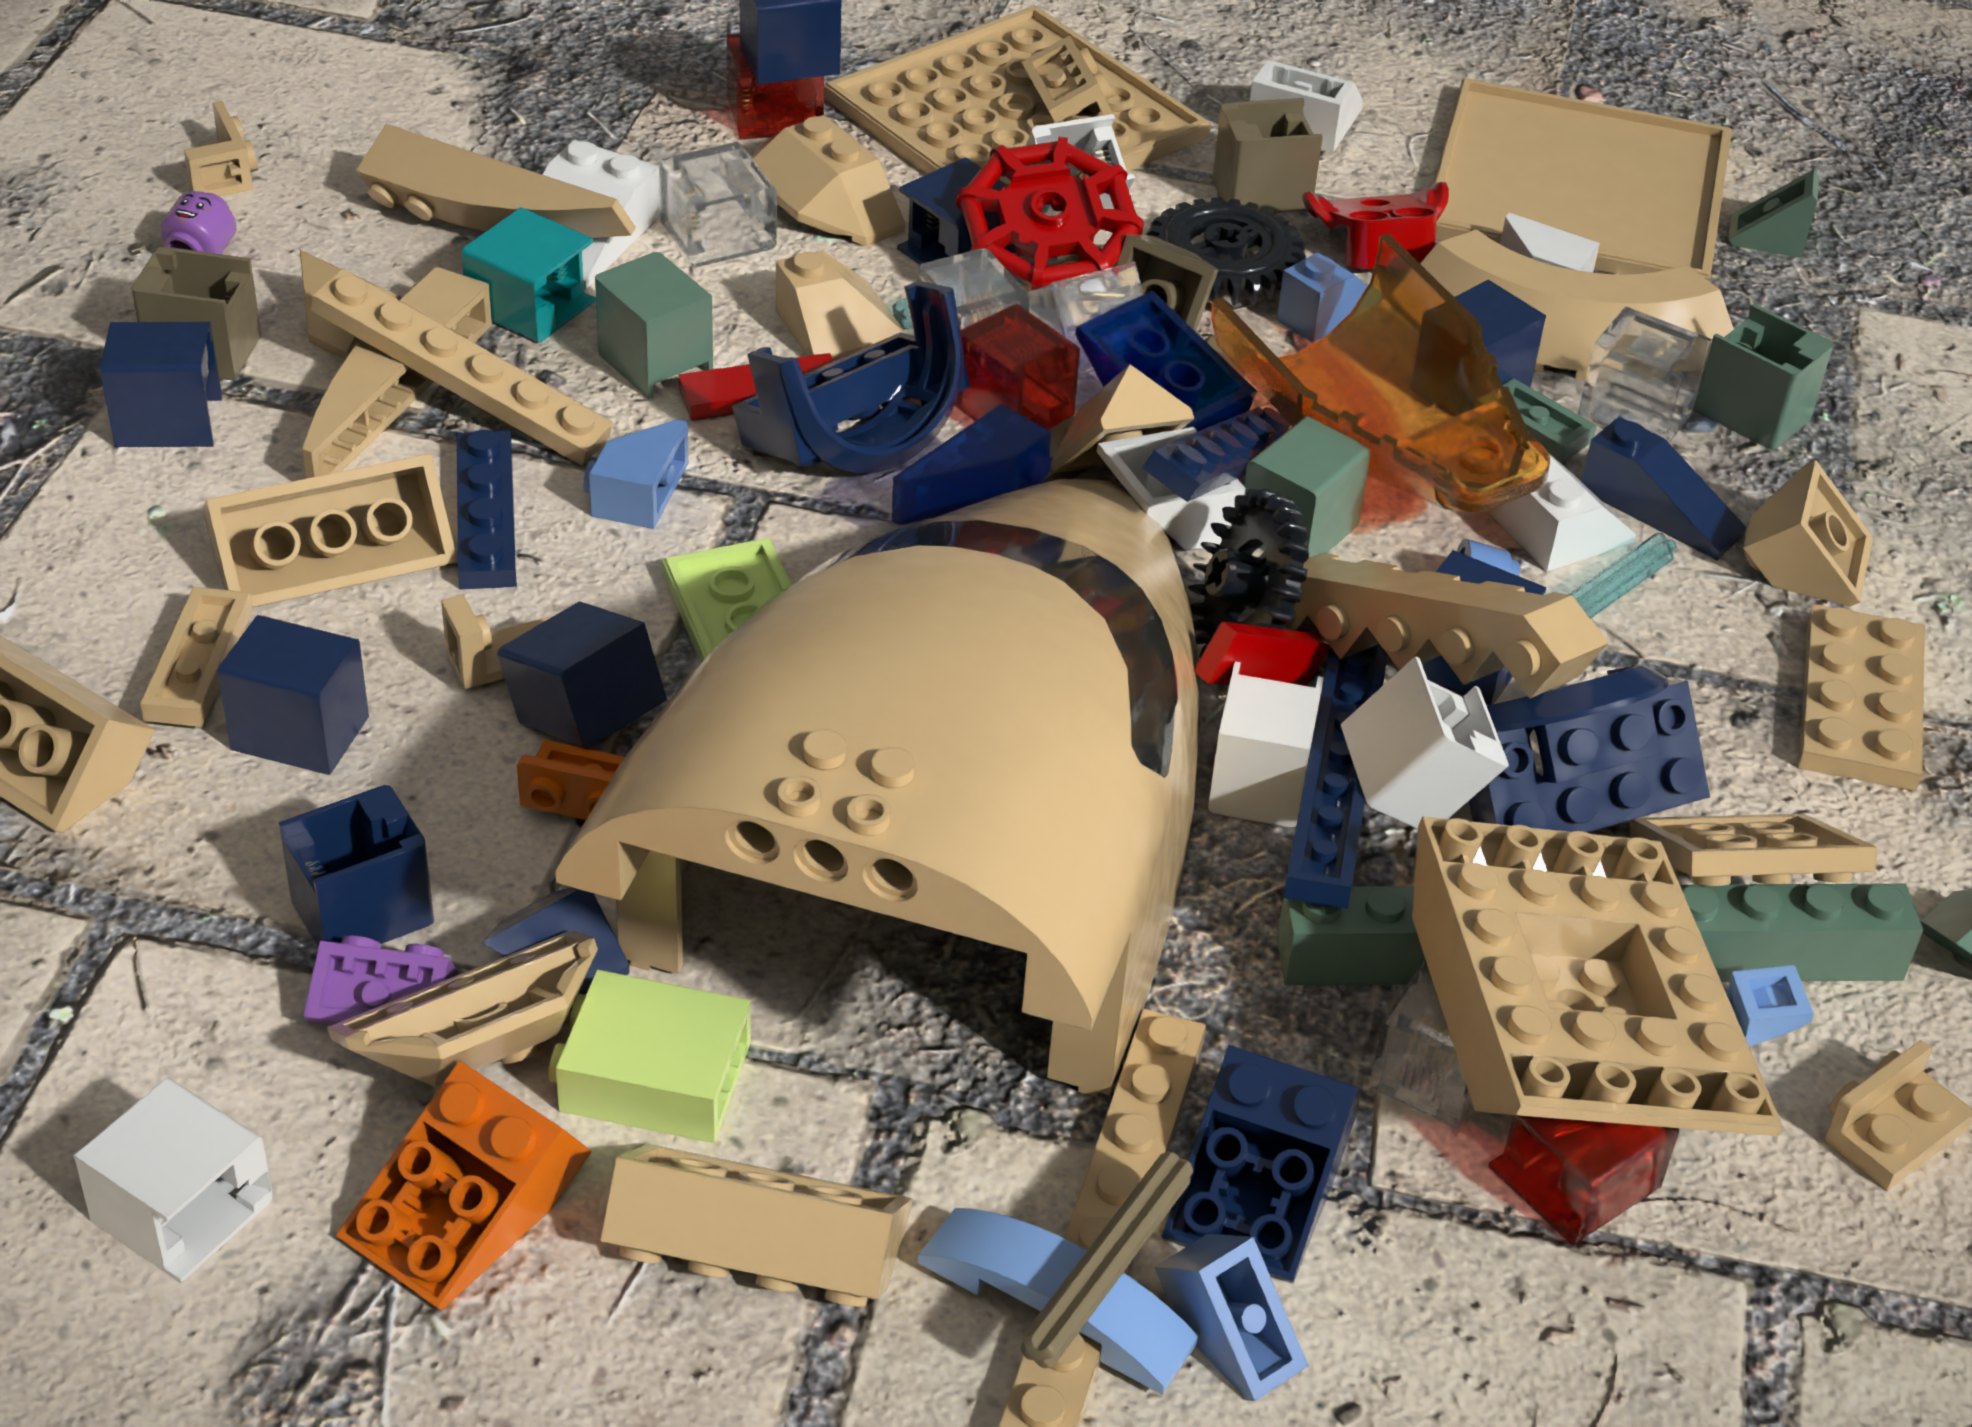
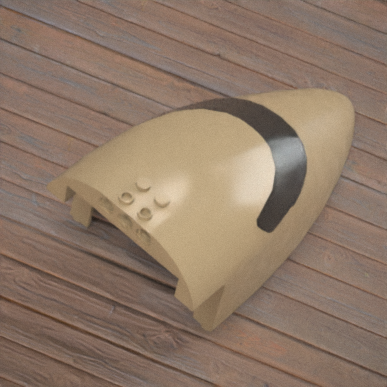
M1058 479L1005 493L913 526L899 528L841 552L772 596L736 627L705 658L657 714L620 763L555 871L556 883L616 899L618 943L626 959L630 960V966L647 971L652 966L679 974L683 967L681 874L690 861L1027 953L1022 1012L1053 1021L1047 1078L1078 1086V1092L1097 1098L1099 1093L1111 1095L1146 1004L1164 947L1183 875L1194 813L1201 701L1200 677L1194 670L1199 657L1188 593L1168 534L1157 521L1141 509L1125 487L1109 480Z

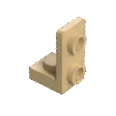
M223 101L214 102L212 106L218 143L184 150L190 191L225 196L253 190L250 170L257 169V159L253 145L250 140L244 141L243 130L238 116L230 117Z
M464 594L441 600L446 653L464 689L505 679L497 656L499 648L553 616L490 632L484 615H474Z

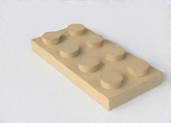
M1812 604L1806 630L1798 768L1912 791L1917 790L1922 777L1925 625L1908 622L1900 618H1886L1854 612L1842 607L1833 608Z

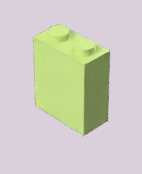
M597 970L587 995L579 993L574 1001L570 1016L571 1033L566 1044L558 1042L551 1056L549 1081L557 1083L559 1112L715 1143L751 1044L750 1000Z

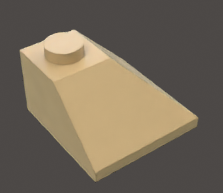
M823 250L803 252L794 257L776 261L775 311L807 356L831 353L833 360L836 361L897 333H906L869 282Z
M1813 460L1805 464L1751 515L1743 549L1751 567L1755 570H1760L1772 587L1846 606H1853L1860 603L1873 536L1819 463Z

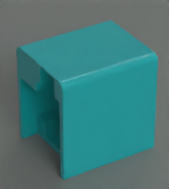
M522 207L466 245L462 250L463 275L489 283L492 322L538 343L543 342L596 302V297L584 292L582 250L593 243V238Z

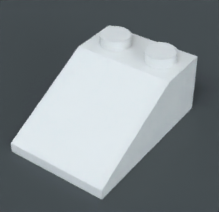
M573 140L549 162L542 174L616 198L636 226L631 236L593 238V243L582 250L584 289H587L595 281L597 274L604 272L661 216L659 166L639 160L635 156L622 155L597 147L590 142Z

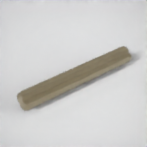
M1173 1151L1160 1154L1023 1334V1343L1020 1350L1027 1359L1034 1360L1041 1368H1049L1057 1363L1190 1184L1193 1167L1188 1160L1180 1159Z

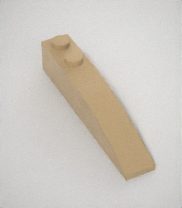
M388 124L384 126L356 169V172L369 187L367 190L368 194L376 202L388 208H392L394 205L407 208L415 216L427 221L434 217L451 224L488 231L522 207L591 238L631 236L636 229V226L616 198Z
M437 266L421 281L414 284L410 291L400 299L401 302L473 343L492 326L489 283ZM360 340L333 377L314 414L302 447L306 479L343 471L434 381Z

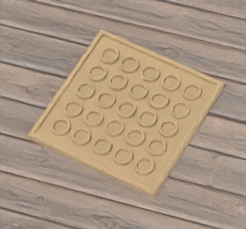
M1035 5L823 84V99L925 175L965 157L982 168L990 158L991 149L999 145H1004L1006 148L1025 146L1035 126L1055 123L1021 62L1069 35L1079 51L1086 47L1088 48L1099 72L1103 73L1114 96L1107 99V103L1115 116L1112 129L1127 172L1210 138L1211 123ZM1094 102L1083 108L1078 114L1067 117L1060 122L1103 115ZM1006 176L999 178L1007 185L1011 184V181Z

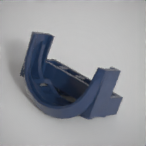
M919 280L904 286L914 335L902 332L897 333L804 375L798 359L795 357L783 358L772 355L771 348L762 347L748 353L747 356L757 395L732 406L742 446L764 452L766 456H777L793 461L798 466H809L825 461L834 467L855 473H875L889 470L919 454L932 442L947 422L959 392L971 387L963 351L954 288ZM903 399H918L921 402V406L906 402ZM890 401L870 421L851 430L836 432L838 430V423L851 417L864 418L872 416L880 411V404Z
M1639 664L1609 670L1606 676L1546 691L1533 698L1526 696L1487 706L1509 766L1469 800L1473 822L1510 826L1524 825L1530 828L1567 832H1590L1709 798L1710 793L1688 681L1668 680L1667 677L1650 667ZM1533 729L1537 736L1543 776L1536 772L1529 737Z

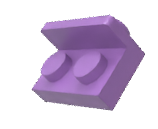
M343 936L341 943L320 941L303 1017L310 1024L331 1026L457 976L459 972L450 958L444 957L445 952L429 945L408 944L404 952L381 949L379 942L361 936Z

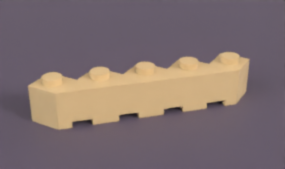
M1327 553L1310 557L1304 563L1303 568L1308 569L1306 581L1301 583L1300 586L1303 596L1300 603H1295L1294 610L1296 616L1293 622H1287L1285 626L1286 630L1321 633L1340 660L1378 644L1381 645L1399 670L1415 656L1420 658L1421 663L1442 656L1463 685L1506 667L1529 698H1533L1578 678L1609 643L1572 595L1556 592L1546 595L1525 592V588L1521 586L1485 581L1480 584L1460 581V576L1427 570L1418 573L1399 570L1397 565L1362 560L1357 563L1342 561L1339 559V555Z

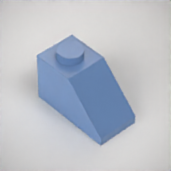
M1317 252L1283 271L1277 320L1309 341L1315 342L1379 307L1381 297L1356 275L1339 266L1332 259Z
M676 419L607 441L598 459L589 462L584 475V491L590 493L591 516L654 529L689 464L688 421Z
M1206 1234L1154 1267L1172 1310L1198 1335L1196 1347L1247 1400H1258L1309 1366L1254 1237Z

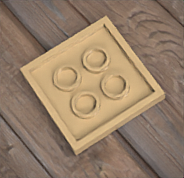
M1806 814L1649 817L1630 820V838L1641 837L1648 840L1661 841L1674 872L1688 874L1692 877V883L1698 885H1729L1731 883V876L1753 875L1752 880L1758 883L1787 884L1791 883L1792 874H1813V879L1818 881L1842 883L1852 881V872H1876V846Z

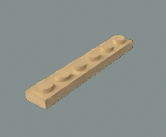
M344 268L312 296L310 311L581 466L610 437L613 426L612 421Z

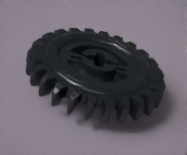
M1212 198L1211 202H1206L1204 199H1194L1192 205L1186 202L1176 204L1175 209H1166L1161 213V216L1156 217L1145 235L1157 237L1191 251L1218 269L1211 290V302L1213 305L1216 304L1222 290H1228L1233 306H1236L1240 290H1246L1248 299L1254 305L1258 300L1260 286L1264 296L1272 300L1276 289L1281 291L1283 271L1306 259L1304 253L1305 243L1299 237L1300 233L1293 226H1289V221L1282 216L1275 217V211L1268 208L1259 210L1257 209L1258 204L1252 202L1243 205L1238 199H1230L1228 202H1223L1221 198ZM1204 233L1203 242L1194 245L1191 243L1193 238ZM1258 245L1260 248L1259 252L1246 258L1247 249Z
M1249 489L1246 496H1235L1234 507L1222 508L1223 518L1231 526L1215 522L1210 524L1213 532L1221 537L1222 541L1220 545L1212 542L1201 543V546L1213 555L1208 564H1193L1195 569L1205 574V583L1188 586L1190 591L1204 596L1202 603H1192L1190 605L1191 614L1204 616L1203 620L1193 621L1194 630H1204V632H1207V634H1198L1195 638L1196 644H1205L1202 647L1199 658L1203 655L1222 622L1286 630L1287 622L1292 623L1296 616L1294 606L1295 603L1301 602L1303 591L1300 589V586L1307 579L1308 569L1303 567L1304 563L1309 559V547L1304 545L1308 539L1306 526L1302 525L1304 522L1300 510L1296 508L1294 501L1279 491L1273 489ZM1265 544L1266 550L1259 557L1252 556L1255 550ZM1246 608L1254 609V612L1243 621L1241 620L1240 615Z

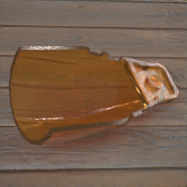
M1389 233L1379 238L1378 255L1370 283L1351 313L1324 338L1296 354L1278 358L1221 297L1212 300L1211 319L1216 345L1292 427L1305 416H1309L1367 446L1371 451L1368 476L1445 510L1474 513L1492 510L1537 491L1547 481L1550 455L1528 432L1508 386L1503 387L1497 374L1498 363L1494 354L1487 352L1482 341L1483 330L1479 321Z

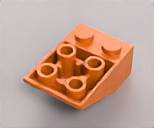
M459 1060L339 1229L336 1236L432 1305L443 1310L553 1209L592 1151L563 1128Z

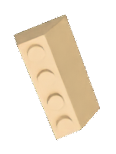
M432 453L206 499L202 507L215 562L224 588L231 591L250 592L252 608L458 563Z
M0 635V796L52 830L65 832L130 784L155 729Z
M646 1144L616 1157L600 1241L620 1245L619 1255L630 1260L659 1263L663 1254L689 1260L687 1270L693 1273L711 1277H728L730 1269L757 1274L755 1283L767 1289L796 1292L800 1283L826 1289L824 1298L828 1301L842 1305L863 1307L866 1306L867 1298L877 1300L888 1289L911 1212L913 1198Z

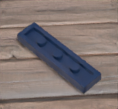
M478 430L475 432L456 433L458 576L460 590L517 587L511 430Z

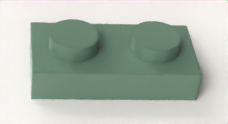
M1514 378L1484 397L1479 411V416L1498 426L1504 432L1512 434L1532 447L1536 445L1541 446L1561 464L1590 444L1597 427L1592 422Z

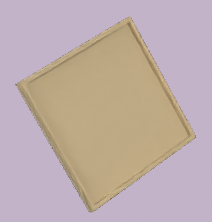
M1464 78L1461 81L1433 185L1438 182H1446L1449 188L1448 203L1437 220L1436 240L1444 241L1477 229L1488 238L1500 244L1505 217L1510 212L1600 243L1594 267L1595 270L1616 274H1640L1672 269L1687 264L1710 282L1732 129L1730 127Z

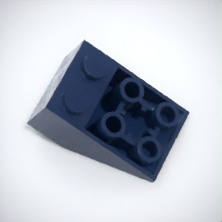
M1228 1045L1188 1159L1193 1167L1190 1184L1171 1208L1161 1237L1186 1247L1206 1234L1254 1237L1270 1276L1294 1284L1339 1169L1359 1109L1358 1087Z

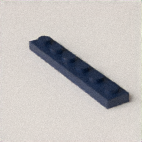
M1256 407L1153 450L1142 469L1186 502H1189L1246 475L1248 462L1287 432L1291 424L1282 414L1271 408L1265 407L1262 410L1260 407Z

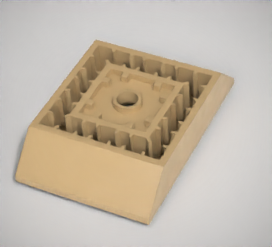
M1422 816L1418 825L1412 919L1475 1111L1757 1135H1779L1783 1128L1782 1122L1661 841H1653L1641 837L1625 838L1596 835L1583 831L1567 832L1530 828L1524 825L1510 826L1472 822L1460 818L1443 819Z

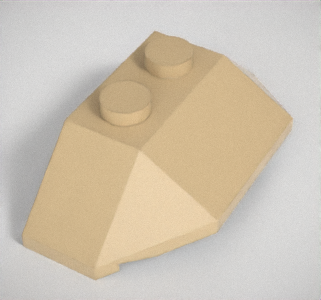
M825 115L810 117L804 122L784 128L760 145L744 167V175L801 223L831 234L852 236L853 242L864 246L905 232L906 223L880 160Z
M570 930L331 1025L327 1029L331 1040L341 1046L431 1086L439 1085L441 1087L459 1060L478 1072L477 1069L500 1059L503 1064H510L530 1058L540 1051L539 1043L558 1036L598 948L594 937Z

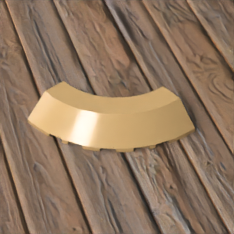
M1477 229L1438 242L1392 296L1391 306L1411 321L1425 328L1427 313L1430 309L1489 279L1546 315L1534 372L1542 373L1543 367L1546 365L1560 369L1575 370V379L1612 382L1614 374H1621L1631 379L1643 378L1644 382H1658L1660 374L1684 371L1687 379L1703 376L1713 335L1717 333L1725 337L1734 330L1720 289L1687 264L1672 269L1640 274H1604L1577 271L1554 266L1521 255L1493 241ZM1666 340L1671 345L1670 351L1655 368L1607 362V358L1615 352L1620 343L1654 348L1660 346L1664 348L1661 346V343L1668 347L1663 342Z

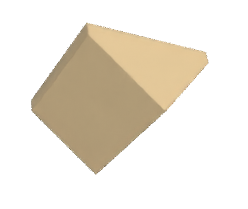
M1129 364L1078 410L1050 463L1053 473L1105 467L1107 465L1097 454L1098 443L1183 429L1195 419L1192 409Z

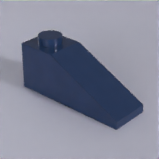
M1618 416L1591 439L1581 482L1602 502L1715 560L1723 556L1744 536L1746 526L1665 438L1645 429L1639 423L1628 421Z

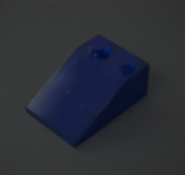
M1150 291L1076 327L1074 334L1103 387L1131 364L1192 409L1195 419L1184 428L1194 427L1198 432L1247 412L1251 408L1257 390L1154 291Z

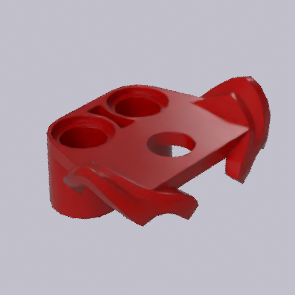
M1438 182L1429 189L1411 194L1326 200L1324 197H1317L1309 191L1302 195V201L1307 211L1314 218L1319 217L1331 230L1340 225L1346 226V265L1361 269L1420 265L1436 246L1437 220L1448 203L1449 188L1446 182Z

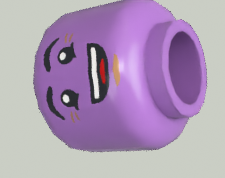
M189 191L182 194L160 225L164 247L215 254L223 253L237 230L236 220L228 204L216 194L200 191Z

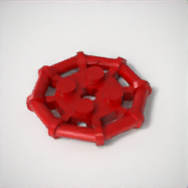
M1058 136V141L1012 148L999 145L991 149L988 161L968 186L959 189L957 192L956 206L963 213L972 243L970 254L978 263L987 262L1030 285L1031 291L1041 292L1043 287L1088 280L1102 283L1111 277V269L1119 259L1127 234L1142 235L1144 222L1136 214L1126 183L1128 173L1121 165L1116 164L1112 166L1068 143V138ZM1070 167L1090 176V178L1082 174V179L1080 180L1070 175ZM1001 176H1006L1011 181V184L1006 189L1005 186L1001 191L991 189ZM1109 194L1114 209H1104L1099 195ZM1043 205H1051L1054 211H1062V213L1056 216H1048L1042 213ZM983 211L997 212L1001 225L989 231ZM1100 229L1112 232L1111 237L1099 250L1093 243L1095 235ZM1009 243L1014 244L1017 252L1021 256L1026 258H1034V263L1032 264L1031 262L1004 249V247L1007 246ZM1077 254L1081 260L1047 266L1048 258Z

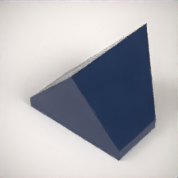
M573 887L554 891L506 917L481 942L496 952L507 956L570 930L594 937L598 951L577 995L579 993L587 995L597 970L622 975L630 973L629 963L595 894Z

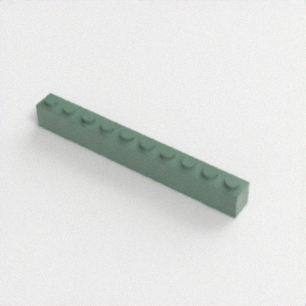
M1906 883L1680 885L1721 982H1730L1732 971L1795 965L1801 981H1904L1924 930ZM1352 886L1348 909L1334 906L1314 907L1302 901L1284 898L1277 934L1284 985L1433 984L1412 919L1414 886Z

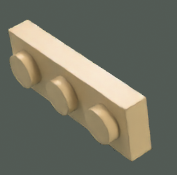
M193 586L140 702L143 721L203 727L220 687L218 668L242 636L252 613L250 592Z

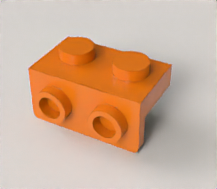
M544 739L536 756L522 755L517 764L520 806L586 820L625 757Z

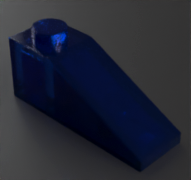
M1000 404L893 477L891 521L898 525H904L938 517L1005 493L1041 483L1048 475L1051 467L1050 445L1052 431Z

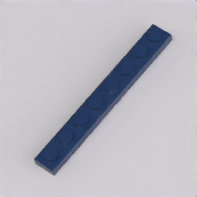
M1380 644L1341 660L1330 646L1287 872L1284 898L1302 901L1314 907L1334 906L1348 909L1365 797L1340 724L1383 686L1388 654Z

